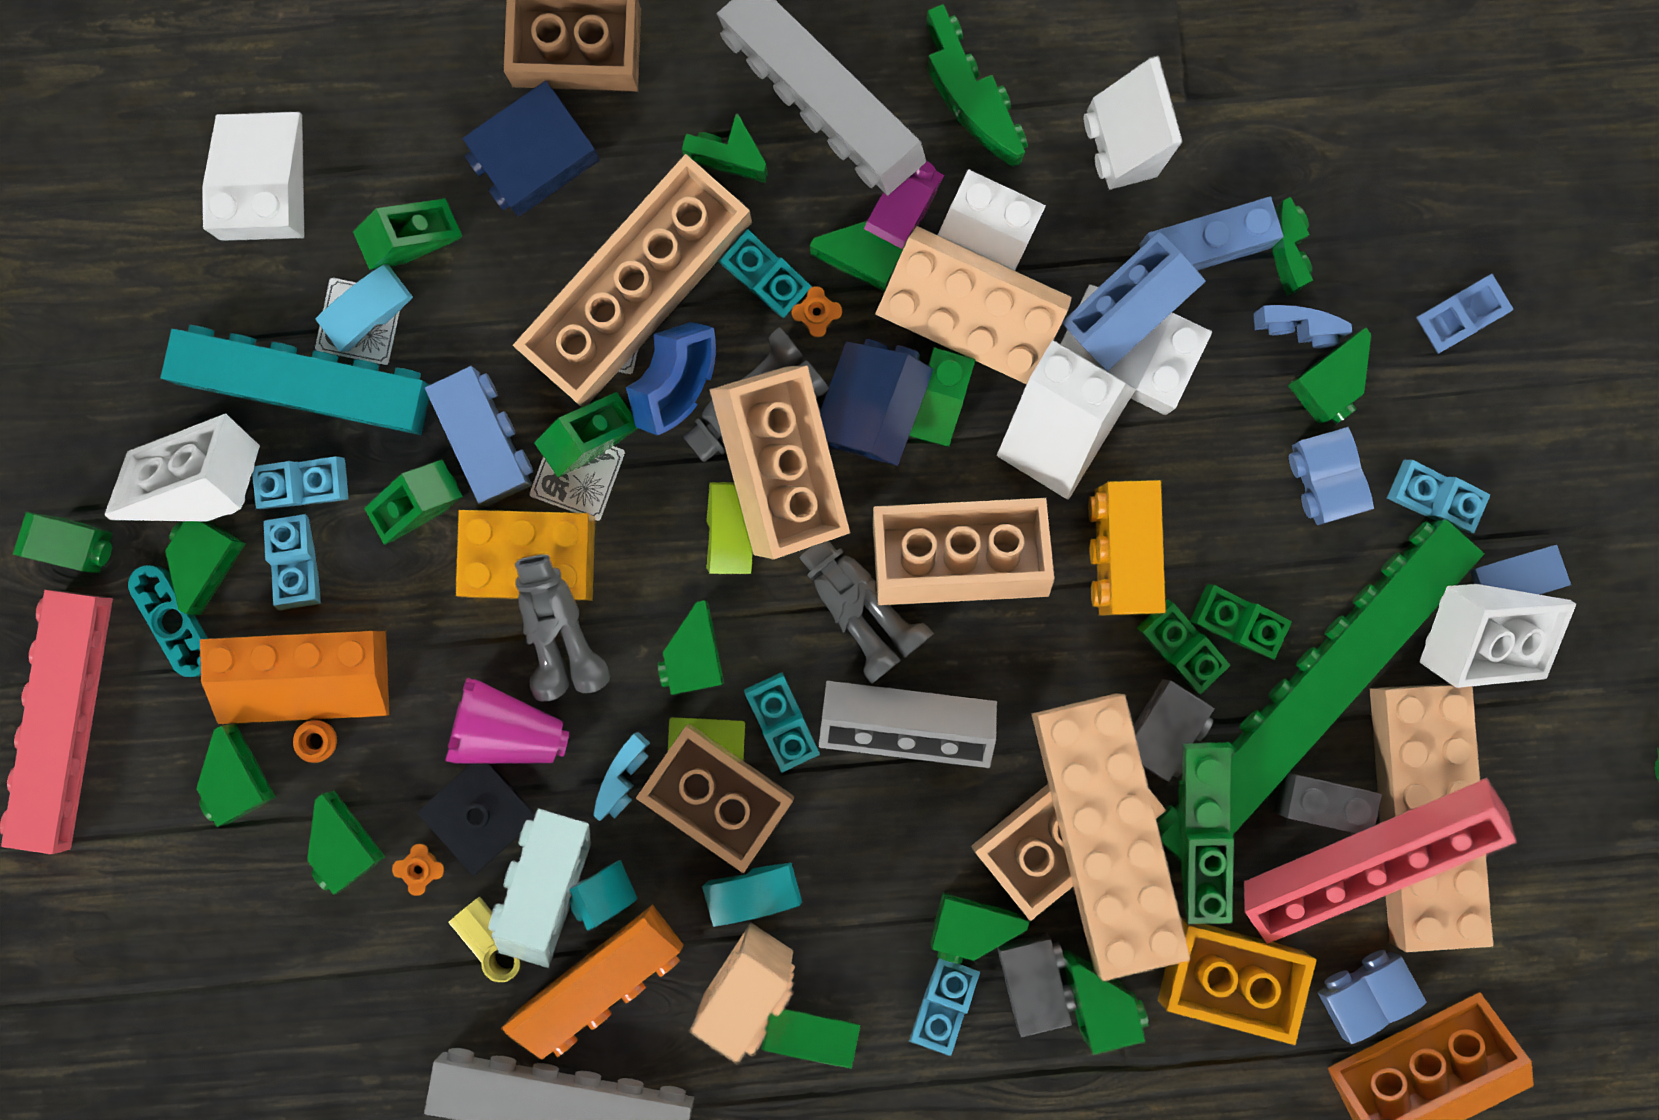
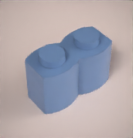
M1349 427L1301 440L1292 445L1293 453L1289 454L1290 467L1296 478L1301 477L1304 483L1306 493L1301 495L1302 506L1306 516L1309 519L1314 518L1316 525L1374 509L1369 485L1361 469L1359 454Z
M1379 950L1366 956L1362 960L1363 966L1355 972L1349 974L1346 970L1340 971L1324 981L1326 986L1317 993L1342 1039L1350 1044L1357 1043L1377 1033L1389 1023L1408 1016L1427 1003L1402 956L1393 952L1386 953L1385 950Z

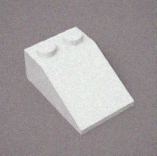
M1159 57L1148 59L1093 97L1087 110L1088 113L1084 114L1087 135L1090 139L1095 138L1099 152L1095 154L1096 169L1101 179L1106 178L1109 190L1158 177L1182 143Z
M300 112L216 115L202 186L204 230L219 240L304 238L302 114Z
M968 169L938 236L1015 271L1046 205Z
M1089 285L1080 305L1099 287ZM1171 313L1106 372L1136 389L1131 399L1167 415L1176 409L1212 331ZM1067 329L1060 345L1105 370Z
M1052 340L1029 378L997 456L1069 500L1136 389Z
M223 414L127 451L104 515L110 520L209 521L226 514H233L241 509L245 501L246 490L255 468L254 464L260 445L227 414Z
M1480 584L1447 586L1440 600L1432 629L1426 638V645L1420 663L1456 688L1547 679L1576 603L1567 599Z

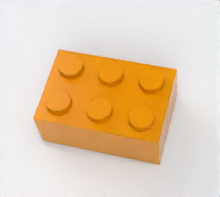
M1161 481L1107 482L1096 488L1095 496H1090L1088 501L1090 522H1096V539L1090 540L1091 564H1097L1098 581H1092L1091 584L1093 607H1099V615L1165 613Z
M459 510L456 596L466 598L518 599L519 591L516 588L515 579L519 576L515 563L522 558L547 554L550 557L552 567L558 568L561 571V578L568 584L574 599L593 601L595 516L589 513Z
M1180 918L1190 960L1166 966L1157 1001L1168 1012L1295 1045L1317 959L1301 949L1274 942L1266 944L1263 939L1206 924H1188L1186 919Z

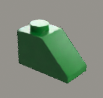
M446 199L376 208L353 231L369 270L377 269L383 264H388L389 266L406 264L462 237Z
M867 221L813 238L810 244V255L885 292L904 249V247L901 249L865 230L864 227Z
M1367 328L1352 335L1288 384V387L1318 425L1331 419L1337 424L1357 409L1353 402L1361 397L1365 391L1371 333Z
M937 348L933 349L928 366L934 370L911 429L910 437L949 447L975 359Z
M615 392L559 417L534 443L559 478L586 465L638 428L635 426L632 413L619 394Z
M439 460L402 473L364 509L385 545L443 514L463 496L458 489L455 478L449 473L443 460Z
M26 512L13 554L79 571L100 573L101 567L108 562L111 555L112 544L110 539L112 532L66 518Z
M178 521L169 535L171 542L165 550L177 607L184 614L201 615L246 543L211 521Z
M707 600L696 602L663 651L664 661L658 662L662 687L669 686L671 695L724 684L709 602Z
M237 724L222 725L214 729L196 789L201 797L199 805L203 814L208 820L214 821L218 827L232 823L273 800L276 796Z
M331 791L315 799L307 861L313 868L311 874L316 883L322 889L330 890L335 895L349 887L385 858V855L337 793Z
M943 893L930 944L932 950L938 951V958L962 964L963 958L975 961L1025 932L1030 921L1021 913Z

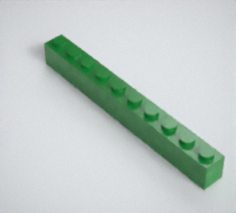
M1447 519L1431 523L1425 521L1415 529L1409 537L1412 544L1402 555L1399 552L1394 554L1383 565L1381 572L1384 575L1374 586L1368 584L1353 599V603L1356 605L1346 618L1341 615L1328 626L1324 633L1328 638L1318 649L1312 647L1301 656L1296 663L1299 670L1289 681L1286 678L1281 680L1268 694V698L1271 701L1261 712L1255 710L1243 721L1239 728L1242 733L1233 744L1226 742L1231 747V836L1438 607L1446 587L1457 585L1485 554ZM1178 804L1175 808L1172 805L1168 806L1166 811L1156 819L1161 843L1181 861Z

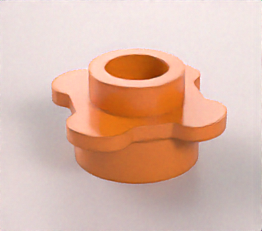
M812 287L807 292V298L801 304L793 306L792 317L795 321L802 322L809 329L813 337H822L826 334V328L830 326L832 321L841 317L842 307L837 302H831L824 295V290L821 287ZM815 308H819L821 310V314L815 316L813 314V310Z
M416 844L411 847L410 854L405 859L397 860L393 864L392 872L395 877L402 878L405 881L410 894L419 896L425 893L426 886L430 882L443 876L444 866L441 862L437 861L433 854L428 852L426 845ZM416 866H420L422 868V872L420 874H417L415 872Z

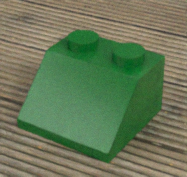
M1069 950L1062 951L1065 961L1064 971L1067 983L1070 985L1074 997L1075 1014L1080 1034L1093 1055L1145 1042L1142 1028L1149 1026L1148 1018L1142 1000H1137L1134 991L1129 992L1116 978L1102 981L1094 971L1093 964Z

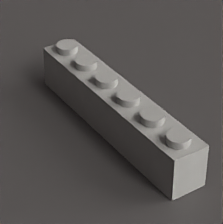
M731 0L717 12L724 29L720 35L728 47L735 53L742 50L748 56L746 61L755 74L761 79L768 76L775 83L773 88L781 100L788 106L794 102L802 110L800 115L809 128L815 133L821 129L829 137L827 142L836 155L842 160L849 157L857 165L855 170L859 177L870 188L877 185L888 196L926 163L921 141L776 0Z
M452 1048L448 1052H443L433 1063L424 1112L426 1115L454 1120H690L694 1096L685 1095L686 1091L684 1089L674 1086H662L660 1090L643 1088V1083L634 1079L622 1078L618 1079V1083L601 1080V1075L590 1071H577L575 1075L558 1072L559 1068L551 1064L537 1063L532 1068L516 1065L517 1061L511 1057L492 1056L490 1060L474 1057V1052L470 1050Z

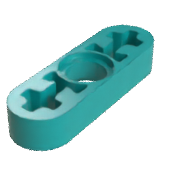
M146 565L137 568L129 578V592L171 666L178 674L184 677L201 676L200 657L197 659L198 667L196 665H186L185 660L190 654L185 644H173L174 641L184 639L192 634V638L185 639L184 641L191 651L200 650V639L208 638L195 615L184 614L178 610L170 572L158 566ZM147 576L159 578L160 582L155 585V590L160 598L168 599L170 597V602L161 603L154 592H144L143 587L148 584ZM154 604H159L154 609L152 607ZM171 609L177 610L183 619L181 628L173 634L167 632L162 625L164 614Z

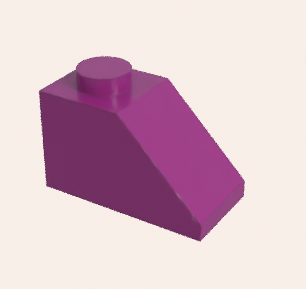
M926 161L925 164L888 196L883 192L864 229L902 249L916 226H919L924 219L945 175L937 172L935 167Z

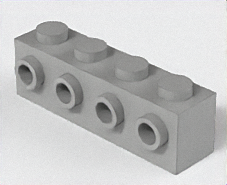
M826 681L818 748L990 768L996 742L997 701Z

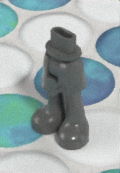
M779 327L769 336V355L743 379L780 368L795 366L804 357ZM805 360L799 365L808 366L815 397L817 398L825 394L829 387L811 364ZM713 400L705 407L702 413L703 419L698 417L694 420L697 426L683 436L703 462H706L718 451L722 455L726 452Z
M830 541L814 545L799 558L810 570L807 576L810 580H814L815 588L833 615L835 623L840 625L843 633L847 628L862 648L867 660L863 672L867 680L873 684L901 660L861 615L864 605L882 626L904 658L934 633L924 623H907L890 605H878L876 581L860 563L844 555L845 552L842 548L836 550Z
M547 554L518 560L515 563V567L519 577L515 579V585L519 591L518 602L524 623L523 633L526 635L527 644L534 642L539 665L530 677L532 696L539 701H551L563 695L569 687L570 673L555 641L559 630L569 655L571 678L576 691L592 693L600 690L610 681L611 675L605 660L590 649L578 621L579 608L568 584L561 578V571L558 568L552 567L550 557Z

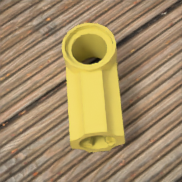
M479 896L452 918L449 924L480 960L484 974L492 981L498 983L507 982L517 975L526 964V961L514 958V967L509 969L498 965L495 957L498 949L492 938L493 931L489 930V923L493 912Z

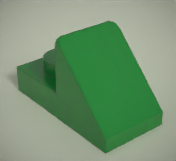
M737 113L728 144H723V140L720 137L710 133L699 132L698 136L686 134L682 147L683 156L687 154L694 162L704 167L766 183L768 175L766 163Z

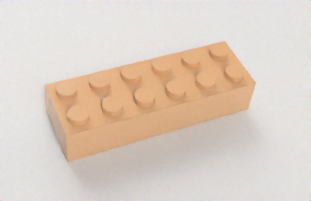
M685 154L513 346L581 407L588 405L751 225L750 210Z
M1450 683L1370 688L1378 794H1382L1379 806L1380 823L1480 781L1472 686L1456 688ZM1486 855L1386 895L1389 943L1405 952L1493 947Z
M1115 693L1032 713L1094 971L1102 981L1190 960L1125 695Z

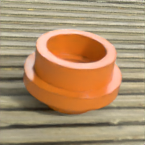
M322 720L307 721L300 725L294 734V750L304 761L310 763L325 761L336 749V732L331 725ZM314 733L319 734L323 740L322 746L319 749H315L310 743V738Z

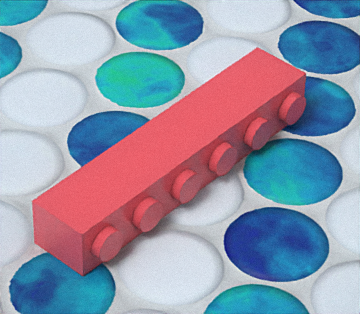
M44 590L43 598L40 599L37 605L36 619L39 625L36 640L32 643L29 650V662L32 666L29 682L25 685L22 692L21 701L24 706L22 724L18 727L14 738L17 755L15 766L10 771L7 780V789L10 792L8 808L3 813L0 821V832L3 834L1 847L45 854H56L71 849L113 598L68 591Z
M1485 778L1244 881L1245 913L1266 944L1515 843L1516 840L1508 811L1488 779Z

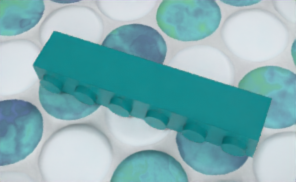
M189 325L188 331L171 329L161 373V379L195 389L418 435L422 434L429 402V396L425 387L429 386V384L420 380L421 373L404 368H395L394 374L380 372L379 364L360 359H354L353 366L337 363L339 356L315 350L312 352V357L296 354V347L278 342H271L270 349L255 346L256 339L230 333L229 340L214 337V330L195 325Z

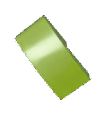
M710 482L707 524L710 529L706 568L709 574H751L753 550L735 483Z

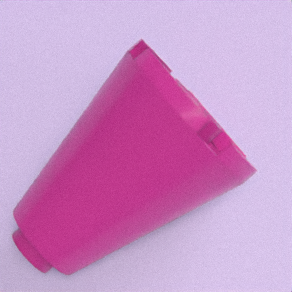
M466 678L462 701L458 705L448 745L450 749L445 761L452 763H553L556 755L564 756L569 731L562 730L563 721L477 679Z

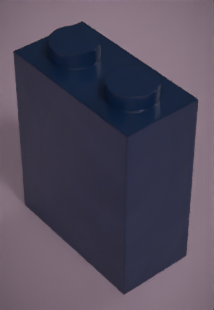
M546 80L462 138L471 150L464 155L479 177L485 172L495 184L488 189L503 211L510 206L517 217H520L600 161L594 147Z
M865 339L864 345L846 341L820 410L828 446L839 451L898 466L934 369L919 361L920 353L904 346L897 345L895 350L891 351L886 345L870 339Z

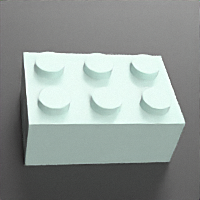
M538 809L534 821L527 819L519 840V845L523 846L522 855L519 863L512 861L504 882V887L508 888L507 897L504 905L496 904L490 919L489 930L493 931L492 938L499 953L549 968L570 908L569 899L572 895L569 889L579 881L591 841L588 823Z

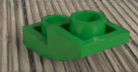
M1291 197L1283 200L1275 208L1284 237L1272 247L1276 268L1287 296L1301 290L1313 281L1311 262L1305 252L1299 251L1296 246L1310 235L1307 230L1309 222L1304 210L1300 206H1295Z
M1213 584L1206 585L1190 620L1191 623L1273 660H1275L1292 621L1259 604L1250 603Z
M1168 599L1165 600V613L1151 614L1137 627L1138 631L1198 694L1204 692L1231 666L1205 635L1199 633L1180 609Z
M784 1008L778 1016L770 1012L765 1028L767 1032L762 1042V1050L852 1069L860 1030L859 1024Z

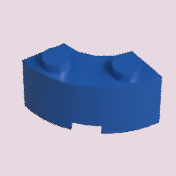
M689 322L654 334L655 351L650 367L639 380L626 387L637 428L660 435L677 426L698 405L695 401L700 395L706 379L711 380L716 357L714 327Z

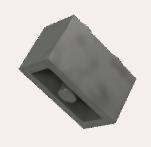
M1162 680L1133 726L1142 766L1168 782L1172 776L1179 777L1183 771V744H1193L1195 739L1201 741L1206 736L1213 724V719L1209 717L1215 708L1174 682Z
M1288 773L1280 784L1275 813L1289 819L1357 834L1376 825L1382 794Z
M1045 932L1008 941L997 947L1016 1027L1020 1036L1025 1037L1072 1025L1069 1012L1076 1010L1070 985L1062 986L1058 969L1065 968V961L1059 942L1052 944L1050 937Z

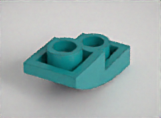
M748 229L742 233L718 260L733 276L782 318L791 311L793 306L812 287L785 260L778 258Z
M783 672L744 689L748 702L761 726L763 735L781 773L820 755Z
M621 860L604 867L597 874L578 882L569 889L572 895L569 899L572 912L578 921L583 920L587 930L613 917L638 899Z
M791 862L753 868L746 875L708 880L702 886L713 927L764 917L800 906L802 903Z

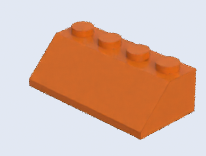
M386 631L200 639L201 683L218 724L389 716Z
M652 904L518 1008L502 1029L508 1036L541 1060L552 1051L558 1057L578 1041L574 1034L586 1025L593 1030L610 1017L612 1013L608 1008L622 998L625 1003H628L646 988L643 981L655 971L661 977L680 962L677 954L680 953L683 943Z
M1480 992L1328 1067L1332 1080L1352 1120H1466L1534 1086L1531 1060Z

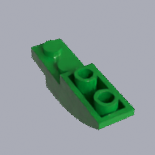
M944 4L928 10L926 27L937 52L929 55L927 71L936 90L960 124L982 146L1013 167L1021 164L1025 154L1024 149L1028 147V143L1019 123L1014 125L1008 113V110L1011 109V102L1003 85L997 87L993 75L976 81V78H979V70L971 53L965 55L960 40L963 39V33L956 16L952 15L949 17Z
M1228 743L1183 744L1182 781H1179V829L1183 895L1188 924L1232 923L1234 838L1230 834L1231 747Z

